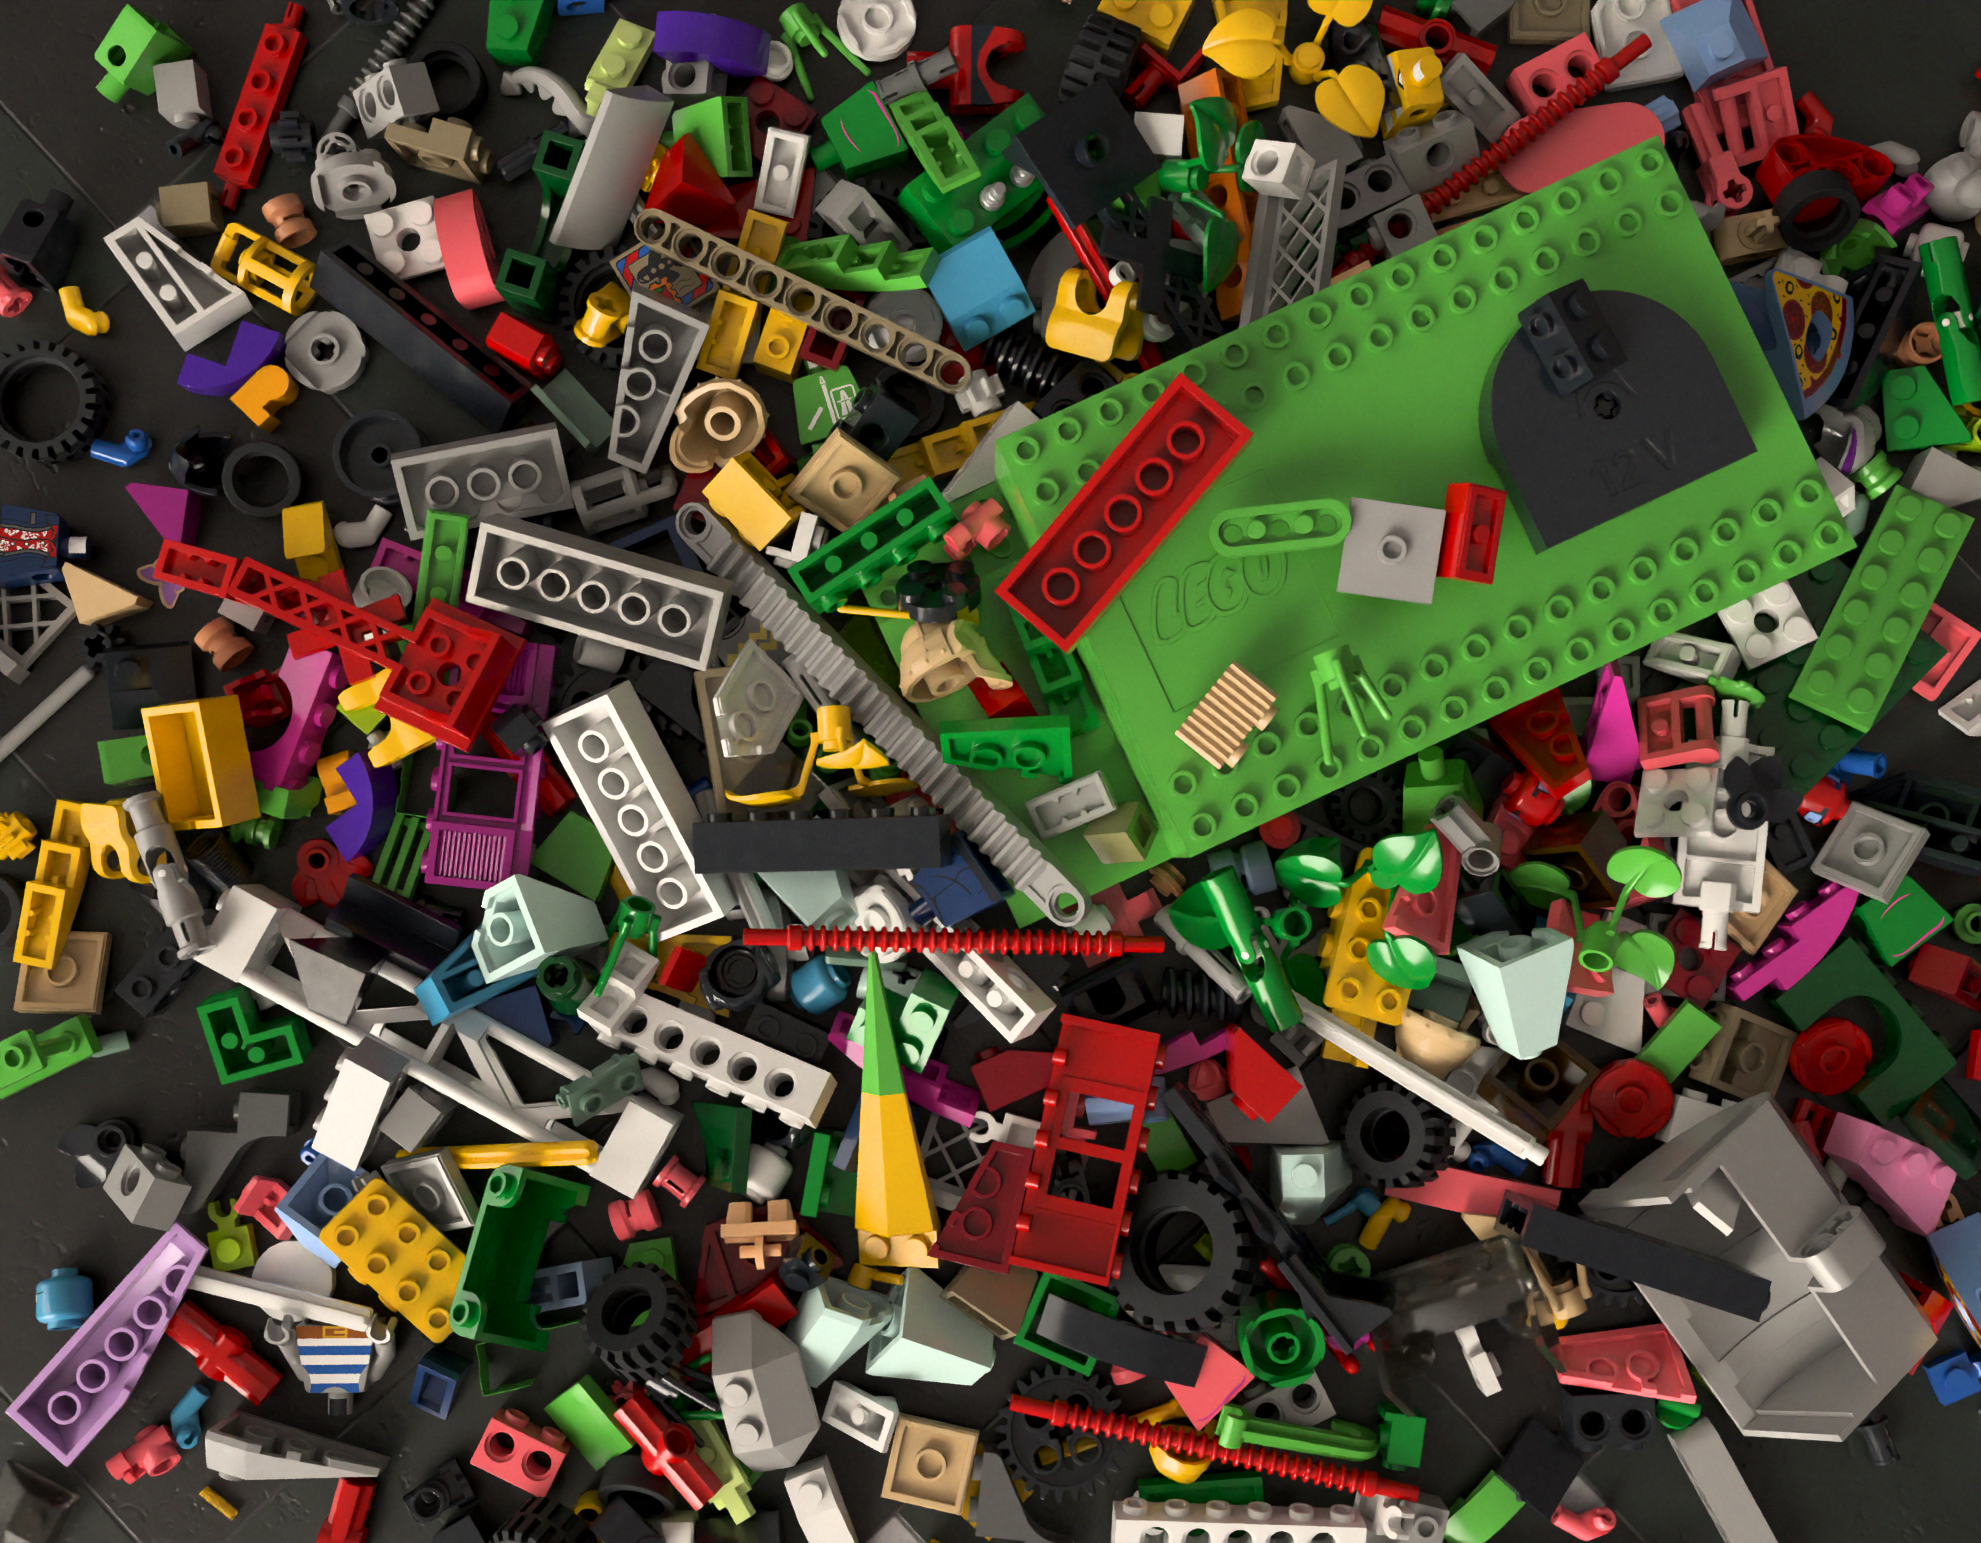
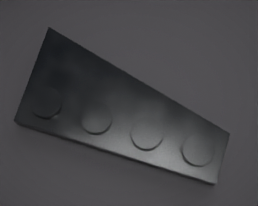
M1371 8L1366 17L1354 27H1344L1332 19L1321 42L1325 55L1324 70L1333 69L1339 75L1349 65L1356 64L1370 68L1380 77L1385 89V102L1381 115L1402 107ZM1319 14L1320 27L1326 15Z

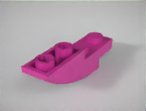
M1828 880L1818 887L1817 892L1819 895L1808 903L1801 901L1790 907L1784 913L1786 919L1776 925L1785 939L1777 938L1762 948L1761 952L1763 955L1753 963L1749 961L1744 962L1730 971L1728 975L1731 979L1726 982L1725 991L1729 998L1745 1001L1767 984L1772 989L1789 990L1811 971L1835 943L1851 915L1859 892Z

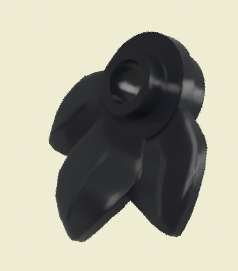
M1778 755L1760 758L1750 766L1742 758L1735 756L1724 771L1723 784L1729 795L1726 805L1727 817L1739 829L1754 830L1761 827L1766 821L1774 823L1784 822L1798 810L1804 797L1800 793L1781 788L1782 761ZM1744 802H1747L1751 808V812L1747 817L1742 814L1741 810Z
M119 1118L108 1119L98 1126L81 1123L68 1130L60 1138L56 1148L65 1154L78 1157L75 1166V1187L78 1189L89 1188L107 1180L125 1143L135 1146L136 1135L133 1127L125 1120ZM111 1132H117L121 1136L120 1145H115L111 1142Z

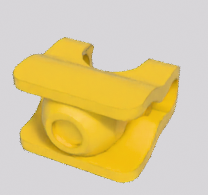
M1074 267L1069 268L1060 279L1055 306L1048 320L1045 334L1048 346L1101 362H1108L1114 357L1126 361L1138 359L1142 351L1144 337V313L1136 311L1139 283L1133 281L1118 282L1111 290L1106 307L1102 310L1096 300V285L1090 277L1088 270Z
M385 668L376 673V678L354 685L339 694L338 700L345 711L360 710L369 705L376 704L391 670ZM390 717L391 731L385 740L368 752V757L374 767H384L435 743L436 738Z
M128 798L111 799L105 804L83 803L80 807L81 825L85 836L90 842L91 862L97 874L107 879L126 877L135 883H151L148 872L141 874L137 867L138 859L140 858V852L134 839L137 831L130 812L125 811L122 803ZM112 850H116L120 864L111 870L107 864V857ZM166 851L158 857L157 865L167 864Z

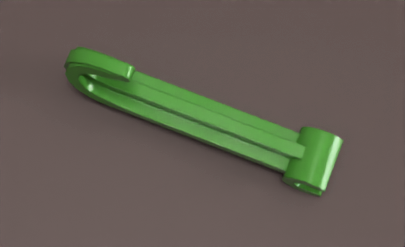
M1233 1403L1223 1405L1214 1433L1220 1436L1218 1444L1228 1449H1239L1242 1443L1246 1442L1355 1462H1363L1374 1458L1380 1447L1376 1433L1354 1422L1333 1418L1330 1424L1332 1430L1254 1417L1251 1416L1247 1409Z

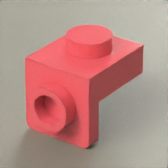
M260 1175L253 1176L242 1190L241 1196L233 1209L240 1215L253 1216L278 1240L289 1241L293 1235L274 1210L291 1187L282 1179Z

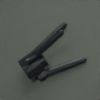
M674 1361L669 1365V1372L664 1375L660 1372H655V1378L647 1380L644 1387L651 1391L648 1399L660 1406L674 1423L683 1424L690 1429L694 1435L696 1446L702 1448L705 1445L704 1440L666 1398L668 1397L674 1401L679 1393H682L711 1411L718 1412L720 1406L686 1385L688 1379L683 1376L685 1375L714 1386L712 1375L685 1366L681 1362L677 1364Z

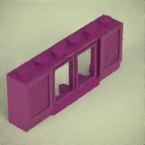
M527 642L491 712L503 713L514 703L518 704L521 708L528 703L544 722L547 721L550 697H555L557 683L553 680L555 657H561L562 649L553 645ZM461 668L450 669L449 684H445L446 686L454 685L460 680L462 675ZM540 725L539 728L545 733L546 738H548V736H547L546 732L544 731L542 725ZM436 738V749L441 750L440 766L434 767L431 777V790L436 791L435 807L429 808L426 818V831L430 832L429 849H424L421 859V872L426 873L424 883L488 890L515 874L529 877L530 864L532 860H535L537 853V844H533L536 819H540L542 812V803H538L541 778H545L547 763L543 762L544 748L531 757L526 754L520 761L456 754V747ZM454 766L519 773L514 818L449 812Z

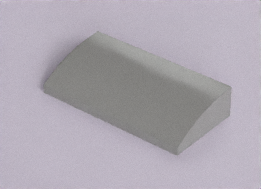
M649 85L606 89L550 236V242L558 246L586 250H604L603 247L609 246L617 248L675 101Z
M555 422L391 454L390 461L410 540L424 538L427 508L470 514L468 529L480 527L481 521L496 513L521 519L575 508Z

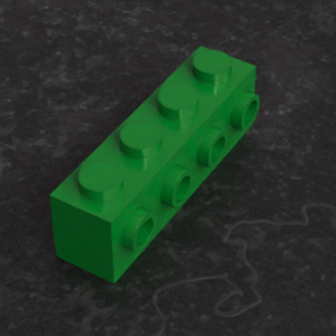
M928 476L787 569L807 603L818 614L824 611L831 613L841 608L848 601L847 596L857 589L866 590L876 585L883 578L882 573L894 565L901 567L917 557L919 554L917 550L931 541L933 544L943 541V535L959 521L931 477Z

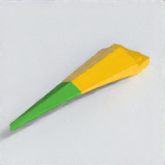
M874 950V952H870L868 955L855 1229L858 1230L860 1265L939 1268L943 1263V1259L930 1257L927 1254L941 1234V1222L914 1127L894 1039L879 957L876 950Z

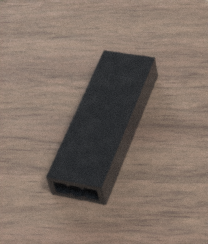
M1508 1189L1505 1190L1493 1229L1522 1246L1756 1322L1760 1321L1762 1312L1767 1309L1770 1303V1286L1772 1281L1735 1263Z

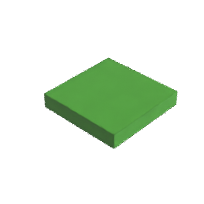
M588 1374L554 1398L544 1408L545 1412L596 1471L605 1466L606 1462L612 1457L620 1456L637 1443L613 1415L618 1410L617 1406Z

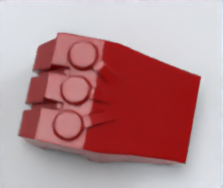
M281 667L272 673H268L266 668L223 687L227 696L238 694L243 724L257 728L271 726L292 714L293 707L290 691L284 681L278 676Z

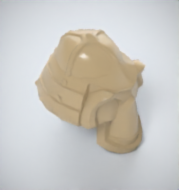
M719 377L698 383L695 388L687 393H683V397L676 404L673 411L678 417L679 425L674 429L670 439V460L681 471L703 473L713 469L714 462L723 469L733 457L746 451L754 452L755 447L762 438L766 437L765 431L768 417L770 416L760 394L741 379Z
M958 618L941 623L915 621L903 636L899 687L901 688L902 695L912 703L930 702L945 697L965 687L977 677L983 678L993 690H1004L1013 686V677L1007 674L1006 670L1003 669L999 661L993 656L985 637H980L979 632H977L978 626L974 622H966L964 619Z
M1471 993L1461 1023L1427 1008L1420 1012L1407 1006L1402 1014V1024L1395 1026L1397 1055L1414 1063L1441 1081L1451 1069L1460 1068L1465 1065L1476 1051L1481 1049V1040L1467 1033L1468 1028L1480 1013V1004L1477 998Z

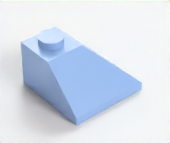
M1701 0L1660 20V24L1694 93L1769 57L1741 0Z
M320 1153L274 1210L302 1246L336 1269L342 1260L320 1241L319 1234L321 1229L357 1194L351 1180L366 1172V1170L359 1166L356 1171H353Z

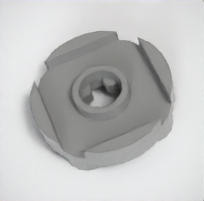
M364 149L360 152H345L336 155L325 154L318 157L315 161L316 169L311 176L314 201L324 212V206L329 210L335 211L337 218L345 220L365 219L364 215L382 210L381 204L386 202L389 197L390 202H392L396 196L393 171L389 164L382 160L381 154L377 150ZM358 184V187L350 188L349 185Z
M312 311L302 315L290 326L284 341L287 344L285 350L286 357L284 356L289 372L306 387L322 391L326 394H334L352 385L361 376L370 358V351L361 329L347 316L335 311L320 313ZM321 343L327 346L334 343V355L331 359L325 358L322 361L317 359L321 354L318 349Z

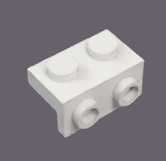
M801 512L791 552L767 545L765 553L775 558L773 565L789 569L827 544L829 530L824 527L825 521L819 516Z

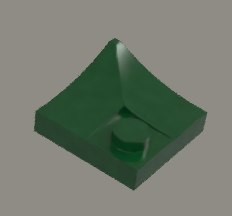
M692 1101V1109L699 1124L704 1144L706 1184L730 1193H747L752 1108Z

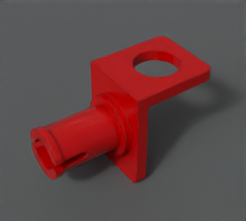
M1142 42L1137 60L1145 69L1123 91L1124 97L1129 103L1135 99L1134 107L1142 110L1162 85H1167L1178 94V85L1190 80L1206 62L1207 56L1202 54L1203 46L1179 72L1150 46Z

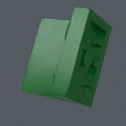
M818 1127L815 1131L800 1215L816 1218L819 1211L855 1218L857 1173L844 1171L832 1165L846 1131Z

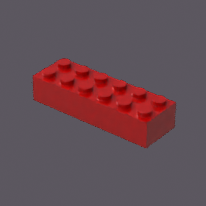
M1180 372L994 592L1066 654L1070 655L1251 444L1253 433Z

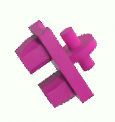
M1915 172L1909 176L1904 184L1899 182L1870 199L1861 210L1868 215L1866 219L1880 225L1894 238L1902 229L1923 217L1930 207L1923 201L1935 187L1922 175Z

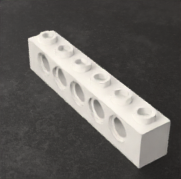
M896 869L847 870L848 876L858 886L871 881L887 883L899 891L909 906L922 896L914 885L913 879L908 881L905 875L900 877ZM937 917L925 926H920L915 922L916 931L918 927H922L924 932H929V929L934 927L936 932H941L944 927ZM971 918L947 927L950 933L956 927L959 928L961 933H964L966 928H970L972 933H977V930L980 928ZM928 948L923 949L924 955L1010 1043L1032 1035L1057 1006L1007 954L1003 955L999 949L994 954H990L988 949H984L982 954H978L976 949H972L970 954L965 953L964 949H960L958 954H955L953 949H948L945 954L939 948L935 949L934 953H930Z
M644 993L613 1037L589 1023L599 1034L597 1040L606 1046L619 1050L621 1045L631 1048L637 1053L638 1059L655 1066L658 1060L670 1065L669 1071L672 1074L687 1081H691L693 1076L707 1081L706 1088L724 1097H728L730 1092L744 1097L742 1103L758 1112L765 1113L766 1108L780 1113L779 1119L798 1129H802L804 1124L815 1129L817 1128L837 1086V1082L832 1074ZM647 1019V1025L643 1031L636 1034L631 1033V1028L636 1021ZM677 1034L683 1035V1041L677 1048L666 1049L667 1042L672 1036ZM720 1050L719 1058L715 1063L711 1065L702 1064L703 1057L707 1052ZM749 1065L757 1066V1071L753 1078L747 1081L739 1080V1073L744 1067ZM784 1081L794 1082L793 1090L789 1095L785 1097L775 1096L776 1088L780 1083Z
M1130 1497L1124 1501H1113L1111 1543H1366L1367 1527L1360 1510L1344 1504H1336L1330 1508H1315L1305 1503H1293L1289 1507L1271 1506L1260 1501L1251 1502L1248 1505H1230L1222 1500H1211L1206 1504L1188 1503L1182 1499H1169L1165 1502H1147L1142 1498ZM1153 1527H1161L1164 1529L1163 1532H1161L1158 1535H1149L1146 1533L1149 1529ZM1196 1528L1205 1530L1202 1535L1197 1537L1187 1535ZM1236 1530L1247 1531L1242 1537H1229ZM1276 1532H1288L1281 1539H1271V1536ZM1318 1533H1329L1323 1540H1312Z

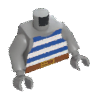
M287 1314L284 1315L281 1326L276 1325L272 1320L273 1318H268L264 1331L266 1341L278 1345L297 1378L304 1382L305 1390L308 1393H328V1414L332 1416H343L353 1413V1393L365 1392L374 1382L382 1379L397 1354L394 1334L398 1322L396 1317H391L388 1324L385 1325L386 1317H378V1314H374L366 1332L308 1318L296 1326L295 1332L292 1329L293 1316Z

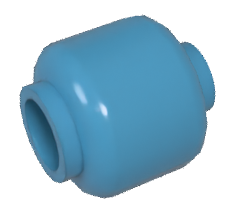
M817 955L796 968L791 974L792 988L789 990L790 998L800 1010L805 1009L813 1015L824 1014L847 999L849 986L852 983L851 976L845 965L826 964L825 955Z
M78 1268L54 1269L51 1271V1278L40 1281L36 1286V1318L39 1322L47 1324V1330L80 1328L83 1325V1321L88 1319L94 1312L93 1280L87 1276L78 1275Z

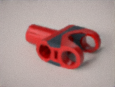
M959 25L951 28L949 47L952 49L951 54L954 53L960 71L928 85V89H949V111L954 115L975 117L999 115L1025 94L1019 90L1007 89V86L996 83L991 79L987 70L997 59L1007 57V54L1024 51L1025 35L1015 29L992 25ZM907 51V62L914 59L918 62L937 52Z

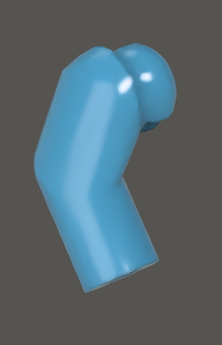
M194 1383L170 1414L173 1437L176 1439L177 1445L183 1449L195 1447L200 1440L201 1426L198 1410L211 1396L210 1391L202 1384Z

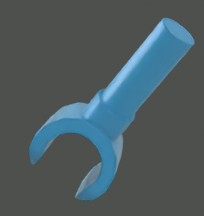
M1361 1187L1353 1194L1349 1202L1323 1219L1329 1227L1352 1214L1357 1209L1366 1217H1369L1381 1206L1380 1198L1371 1189Z

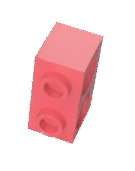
M1583 32L1515 68L1506 80L1505 85L1524 118L1530 113L1538 114L1539 106L1546 108L1549 99L1557 100V93L1559 91L1566 93V86L1568 84L1576 85V78L1570 75L1568 67L1579 69L1583 78H1585V72L1588 69L1594 71V65L1600 61V58L1587 34ZM1540 85L1545 88L1548 97L1536 95L1532 86ZM1594 90V91H1593L1594 96H1595L1599 91Z
M500 1408L491 1418L470 1464L537 1497H546L552 1489L573 1443L565 1440L566 1435L556 1428L549 1426L541 1428L529 1422L530 1418L522 1411L514 1408H508L507 1410ZM497 1433H508L514 1440V1448L502 1447L497 1440ZM533 1452H546L551 1458V1465L544 1467L537 1464L534 1460Z

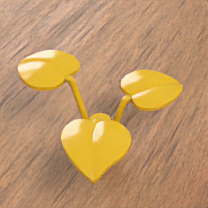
M1307 0L1309 7L1314 12L1326 16L1313 43L1305 42L1300 44L1295 49L1293 55L1290 54L1281 39L1272 38L1275 29L1272 17L1257 9H1242L1231 13L1212 29L1205 40L1202 54L1214 60L1232 75L1246 79L1260 77L1270 70L1276 59L1275 47H1277L1284 58V65L1289 66L1288 71L1291 79L1297 84L1309 85L1314 81L1320 82L1323 78H1331L1320 83L1315 91L1317 109L1329 123L1346 133L1358 137L1374 138L1377 134L1385 102V89L1380 77L1372 69L1356 64L1345 67L1339 75L1333 69L1321 71L1325 62V55L1320 47L1332 19L1344 27H1354L1366 17L1373 0Z
M831 705L817 708L818 732L810 733L811 744L799 784L789 790L771 791L747 796H740L725 790V796L735 802L757 808H773L801 802V796L805 792L819 744H823L824 752L839 753L816 759L817 766L829 769H854L858 784L848 786V792L864 797H882L916 789L919 787V783L904 778L873 781L865 777L862 769L889 765V758L865 738L854 745L851 708L844 705Z

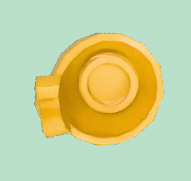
M1210 1420L1206 1424L1204 1431H1198L1196 1428L1186 1425H1171L1174 1431H1178L1180 1427H1183L1186 1434H1189L1191 1430H1195L1196 1436H1201L1205 1432L1208 1438L1212 1439L1215 1435L1218 1420ZM1169 1424L1162 1425L1161 1427L1166 1428ZM1150 1442L1149 1451L1155 1468L1170 1480L1183 1484L1195 1482L1211 1463L1208 1455H1204L1202 1459H1199L1196 1452H1193L1191 1456H1187L1186 1450H1181L1177 1454L1173 1447H1169L1167 1451H1164L1163 1445L1158 1444L1156 1448H1152Z

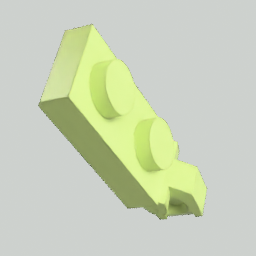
M619 18L587 75L584 85L585 90H588L585 101H587L586 114L596 117L606 89L632 87L653 51L654 31Z
M704 1407L699 1411H709V1409ZM686 1420L705 1442L702 1448L697 1447L695 1444L694 1451L723 1483V1487L709 1500V1503H714L719 1511L726 1507L736 1525L742 1523L756 1513L746 1494L752 1490L750 1483L747 1481L746 1473L715 1420Z

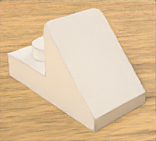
M834 1380L822 1420L880 1453H887L899 1416V1409L896 1399L892 1396H873L845 1380Z

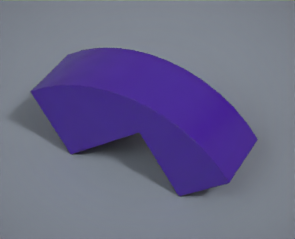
M659 11L657 13L653 52L672 64L706 60L733 78L767 75L771 35L747 23L719 15L691 11Z
M242 320L226 366L187 353L177 384L192 393L200 395H233L262 367L268 365L280 366L285 359L284 356L286 357L285 350L287 344L284 343L285 336L279 332Z
M372 748L357 752L336 768L357 804L326 826L325 829L346 862L374 851L385 839L395 816L397 786L392 764L384 767H374L368 757V752Z

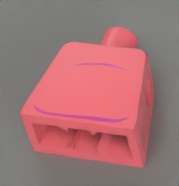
M1160 1331V1333L1165 1335L1171 1333L1183 1337L1181 1333ZM1207 1332L1191 1333L1186 1338L1208 1347L1195 1388L1164 1381L1198 1431L1222 1410L1224 1404L1229 1403L1255 1378L1247 1369L1242 1358Z

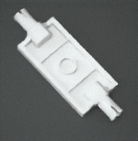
M1722 700L1720 736H1716L1714 740L1719 745L1718 760L1711 764H1700L1696 761L1685 763V769L1703 767L1719 768L1720 770L1712 836L1678 837L1676 863L1681 869L1682 881L1680 887L1672 896V904L1699 907V910L1703 911L1699 948L1703 949L1712 948L1714 932V950L1727 951L1729 914H1733L1734 911L1758 914L1761 908L1768 822L1766 821L1761 827L1754 830H1742L1735 827L1729 821L1726 813L1729 795L1724 787L1723 777L1727 765L1735 756L1742 758L1750 766L1760 758L1774 756L1775 747L1757 746L1749 743L1750 740L1746 738V727L1750 703L1739 700L1736 706V717L1733 716L1735 700ZM1681 801V809L1685 805H1687L1688 802ZM1744 802L1741 807L1742 814L1745 817L1751 812L1750 805L1747 802Z

